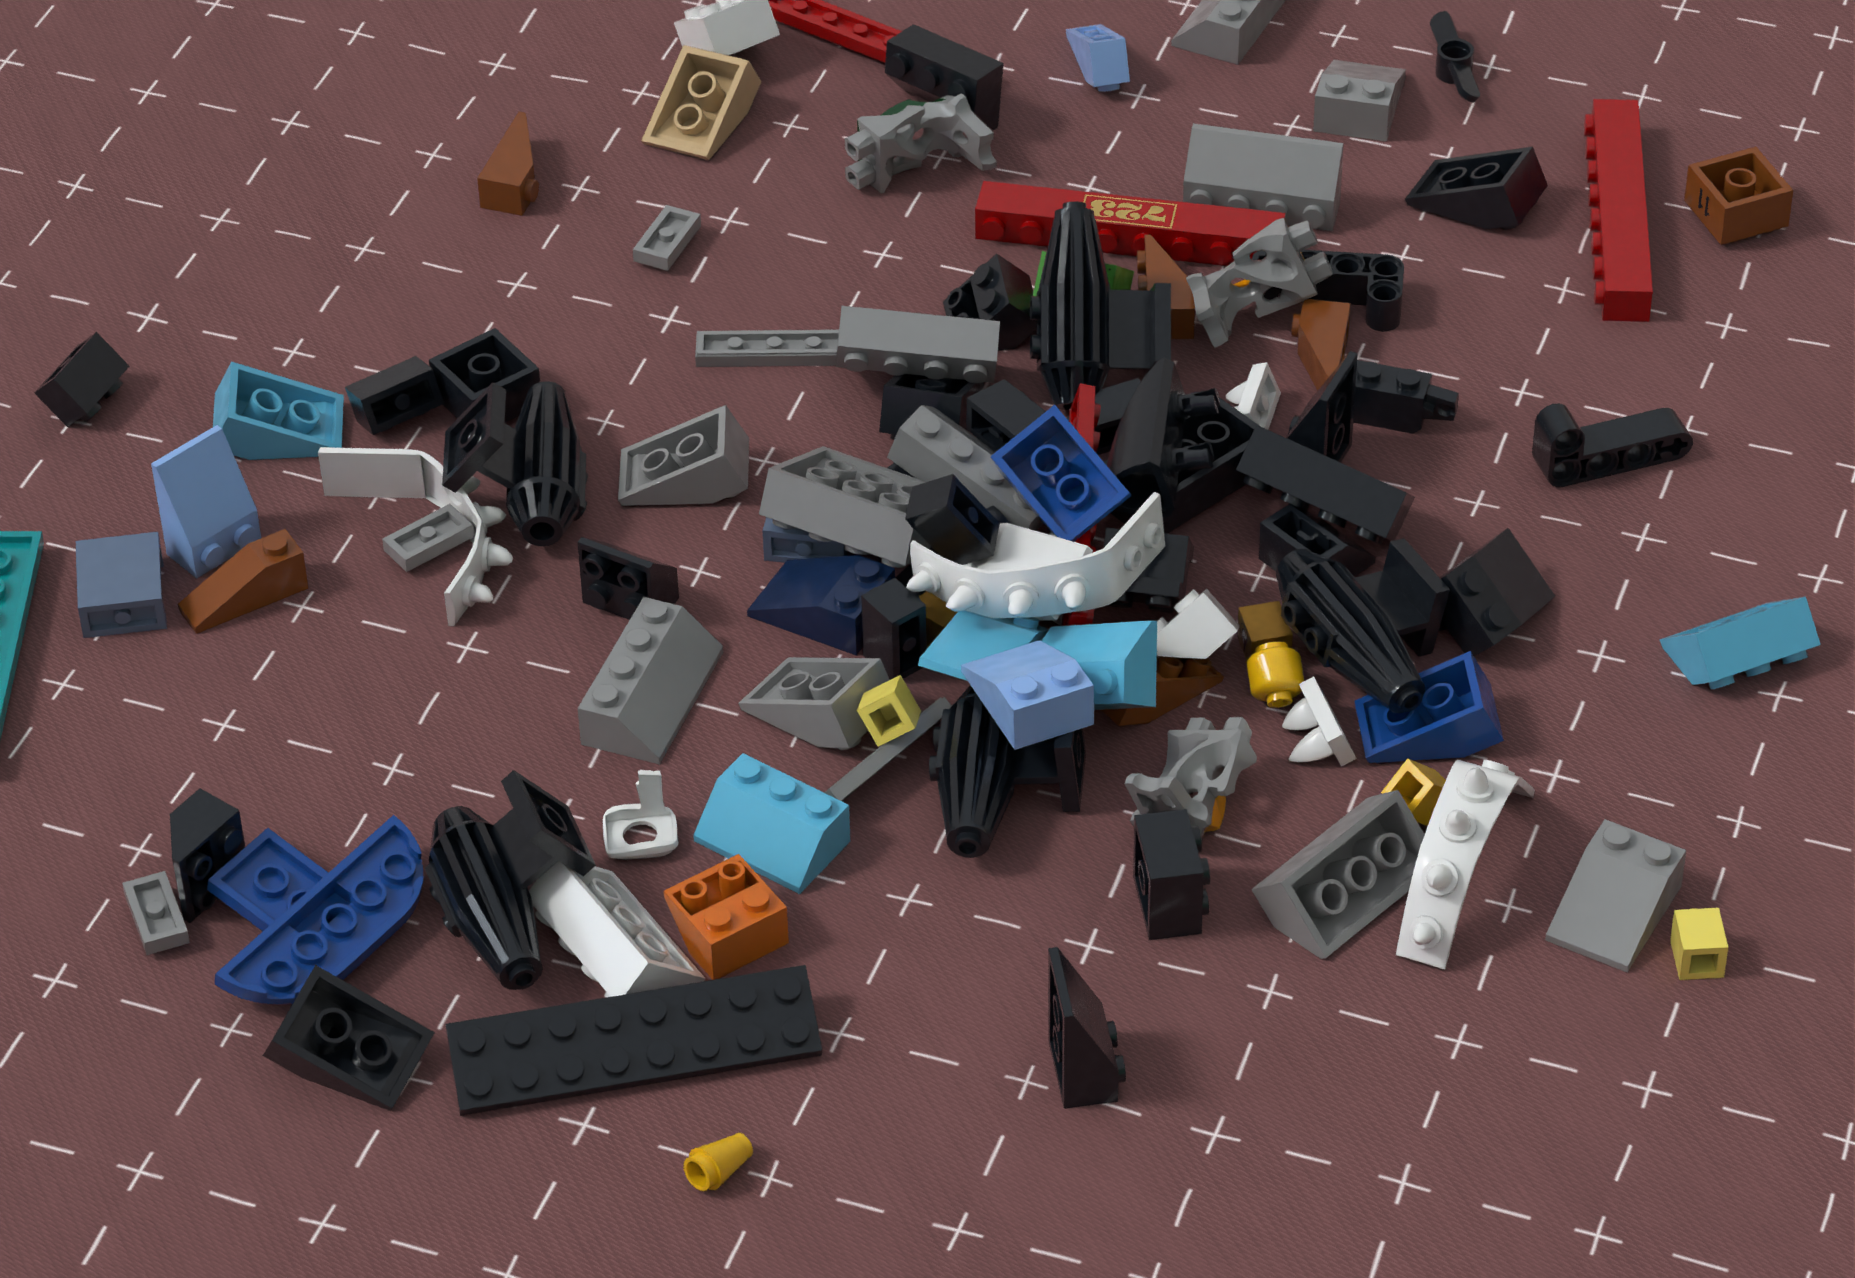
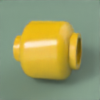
M1268 642L1255 648V653L1247 660L1251 695L1259 701L1267 702V706L1271 708H1280L1292 704V698L1302 692L1299 684L1304 682L1300 654L1296 650L1289 648L1285 642Z

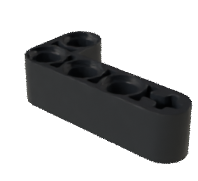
M1263 250L1255 252L1252 260H1262L1267 256L1266 252ZM1318 250L1301 251L1304 259L1322 252ZM1323 251L1331 264L1333 275L1317 283V295L1309 299L1366 306L1365 320L1371 329L1381 332L1396 329L1401 320L1403 262L1399 258L1387 254ZM1271 287L1265 292V299L1271 300L1278 297L1282 289Z
M1557 403L1546 406L1536 417L1532 455L1552 486L1566 487L1675 461L1685 456L1691 450L1693 438L1675 411L1670 408L1655 409L1579 427L1568 408L1563 404Z

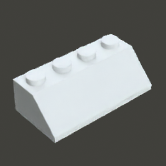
M558 861L542 874L529 890L533 906L537 909L536 917L548 927L553 928L560 936L558 939L559 944L569 953L576 955L582 962L581 970L606 991L604 994L605 998L705 981L706 978L613 871L595 866L586 875L582 876Z

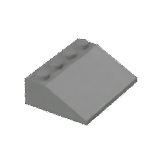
M824 446L768 468L759 515L773 519L772 523L778 527L802 529L809 532L808 535L812 539L822 542L836 541L844 544L845 549L851 553L860 555L870 553L881 557L882 563L897 568H903L911 563L910 543L913 540L928 549L931 548V545L905 520L912 487L926 483V481Z

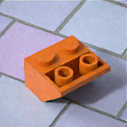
M740 854L663 891L666 903L690 955L712 980L719 979L789 944L786 905Z

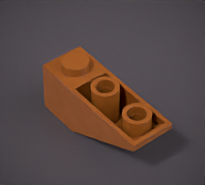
M1145 235V250H1137V274H1145L1138 275V290L1150 291L1155 283H1171V339H1194L1195 304L1193 293L1186 280L1187 276L1151 235Z
M1157 656L1156 707L1104 709L1101 711L1118 726L1148 724L1221 683L1224 676L1211 666L1212 662L1209 658Z

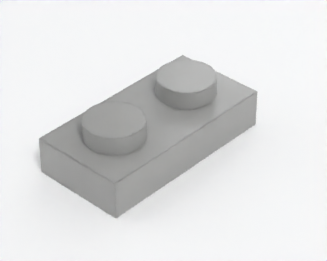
M666 205L633 248V261L668 271L701 227V214Z
M448 504L382 539L383 549L398 565L408 572L473 538L474 528L469 520L451 504Z
M165 871L122 883L124 895L146 955L190 943L188 930Z

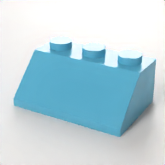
M1806 596L1768 602L1659 639L1664 651L1692 685L1709 683L1710 689L1734 683L1733 675L1743 671L1746 672L1747 677L1770 671V662L1781 658L1783 664L1805 659L1808 657L1807 649L1821 645Z
M1157 621L1052 626L1041 640L1078 662L1094 685V710L1156 707Z
M742 753L717 778L693 838L694 842L728 859L740 854L756 873L801 894L851 841L849 805Z

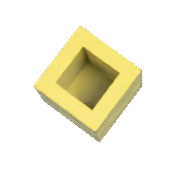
M899 675L864 692L857 712L879 747L915 729L921 709L902 676Z
M1719 908L1674 910L1670 942L1679 980L1724 978L1728 943Z

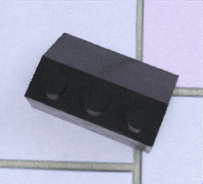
M914 24L887 41L885 74L904 91L929 102L938 100L946 95L957 96L962 93L966 96L971 111L988 128L993 130L998 128L1004 63Z

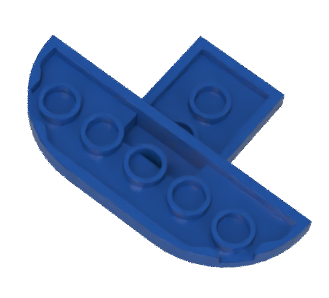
M393 815L328 873L271 829H265L208 879L207 890L263 931L215 974L214 984L241 999L265 1004H290L296 999L315 965L344 980L405 924L419 903L424 879L421 860L422 853L411 831L401 820Z

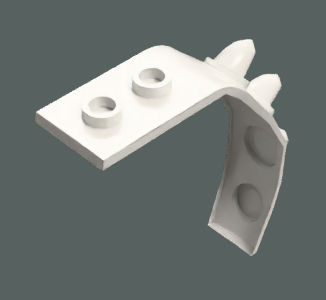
M320 447L318 457L324 496L426 498L440 508L451 504L473 524L474 537L470 539L473 547L464 565L444 592L448 626H455L468 606L472 607L476 602L490 603L493 600L494 596L490 588L482 584L484 573L489 572L491 566H508L512 562L513 556L506 548L493 544L491 538L486 537L487 528L501 523L506 514L495 506H479L477 502L472 503L468 494L477 489L480 484L479 479L472 476L455 493L442 486L443 466L425 452L412 449Z
M1153 492L1103 549L1082 557L1032 567L985 571L943 558L913 540L910 543V555L914 576L908 581L906 588L912 592L927 591L947 602L946 607L954 612L966 610L990 618L1042 617L1086 611L1109 605L1125 593L1165 547L1161 496Z
M1456 760L1453 764L1419 849L1403 914L1396 950L1397 956L1446 969L1457 923L1475 865L1511 792L1533 798L1535 789L1522 777L1515 776L1514 772L1508 770V766L1490 760H1483L1482 766L1462 760Z

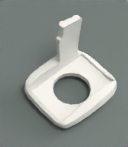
M642 769L638 771L639 781L636 782V787L640 799L639 804L613 806L605 812L603 816V838L606 853L610 858L626 860L661 857L671 853L678 846L677 821L672 810L664 806L662 775L660 771ZM648 825L656 830L657 837L654 841L629 845L624 841V834L633 826Z

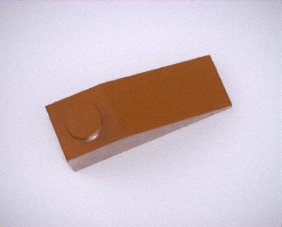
M519 111L477 178L480 208L523 216L529 204L537 199L539 182L535 180L526 112Z
M1307 299L1303 301L1301 314L1293 315L1291 337L1298 338V355L1317 391L1345 358L1349 336L1351 303Z
M286 529L250 542L180 601L178 609L197 634L309 589L304 553Z

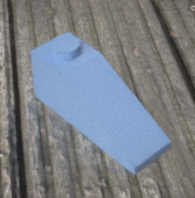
M1102 24L1066 29L1067 39L1088 84L1098 87V91H1113L1120 89L1119 83L1130 82L1125 37Z

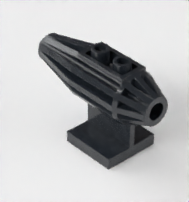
M1084 202L1063 203L1062 209H1058L1054 213L1037 296H1031L1030 320H1037V335H1031L1030 359H1037V371H1040L1053 404L1058 409L1070 410L1080 383L1095 386V394H1097L1102 389L1110 369L1144 370L1145 377L1158 360L1164 357L1171 360V283H1155L1150 291L1110 290L1094 211L1087 209Z
M550 381L534 384L528 390L516 426L513 428L504 423L506 390L492 382L445 431L442 486L456 493L477 471L507 487L506 508L523 538L535 546L553 545L560 540L573 521L581 518L587 507V500L585 499V488L588 478L586 472V453L582 452L566 391L559 384Z
M1405 538L1390 542L1382 571L1356 578L1342 563L1307 549H1297L1287 554L1280 561L1276 569V577L1282 599L1281 617L1284 622L1293 629L1304 642L1307 649L1315 655L1325 668L1331 667L1393 713L1410 712L1416 709L1422 702L1425 684L1421 680L1400 636L1418 657L1433 653L1450 592L1446 584Z
M971 685L950 709H943L941 727H934L933 745L937 756H930L929 775L931 782L937 781L947 845L953 853L965 858H975L982 856L989 850L994 835L1014 794L1016 784L1059 783L1063 812H1080L1086 761L1083 728L1014 750Z
M513 770L501 781L513 809L494 825L471 809L463 806L449 808L438 815L433 824L429 864L425 867V870L432 884L429 888L430 893L441 905L445 914L442 920L446 928L458 938L463 936L505 988L521 990L532 986L539 979L543 971L533 902L527 887L558 861L582 876L586 875L596 864L569 807Z

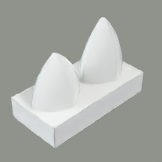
M1259 363L1252 365L1247 381L1226 394V399L1238 405L1234 407L1261 427L1269 430L1281 391L1268 363Z
M1313 676L1300 683L1299 686L1305 697L1298 701L1288 712L1282 727L1297 731L1315 729L1309 732L1296 745L1288 758L1289 761L1311 762L1335 755L1342 767L1357 759L1315 677Z

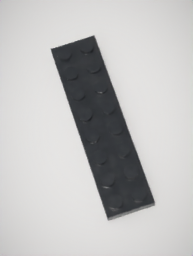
M806 965L446 1024L460 1116L822 1056V1045Z

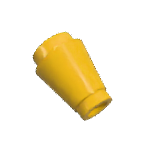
M736 1133L733 1136H728L692 1149L689 1157L684 1161V1172L688 1181L700 1191L718 1189L753 1155L752 1144L744 1134Z

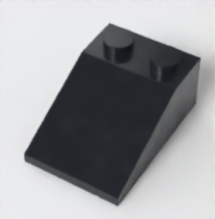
M1526 147L1435 160L1406 196L1405 201L1408 206L1483 229L1501 227L1503 230H1509L1523 222L1524 217L1537 203L1548 184L1534 148Z
M1350 351L1308 402L1301 415L1293 417L1287 439L1340 463L1352 446L1358 353Z
M912 374L894 376L883 387L879 432L891 434L890 438L894 440L899 428L921 405L936 408L967 430V397L981 391L985 382L970 383L966 380L952 378L930 379L926 376Z
M1509 528L1502 531L1439 577L1450 589L1442 622L1464 653L1471 651L1473 656L1497 644L1555 597V594Z
M1048 948V1042L1063 1107L1065 1109L1118 1102L1119 1083L1126 1082V1071L1123 1056L1115 1055L1113 1048L1118 1046L1114 1020L1106 1021L1102 1002L1059 948Z
M315 965L263 1056L303 1079L391 1111L435 1032Z

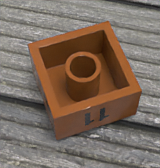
M1755 146L1689 164L1684 201L1719 244L1723 245L1788 227L1794 190Z

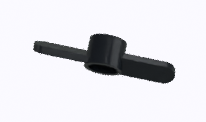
M1446 11L1439 12L1430 20V26L1438 44L1435 74L1442 82L1455 84L1460 96L1474 103L1480 97V91L1472 74L1474 47L1468 41L1460 39L1450 14Z

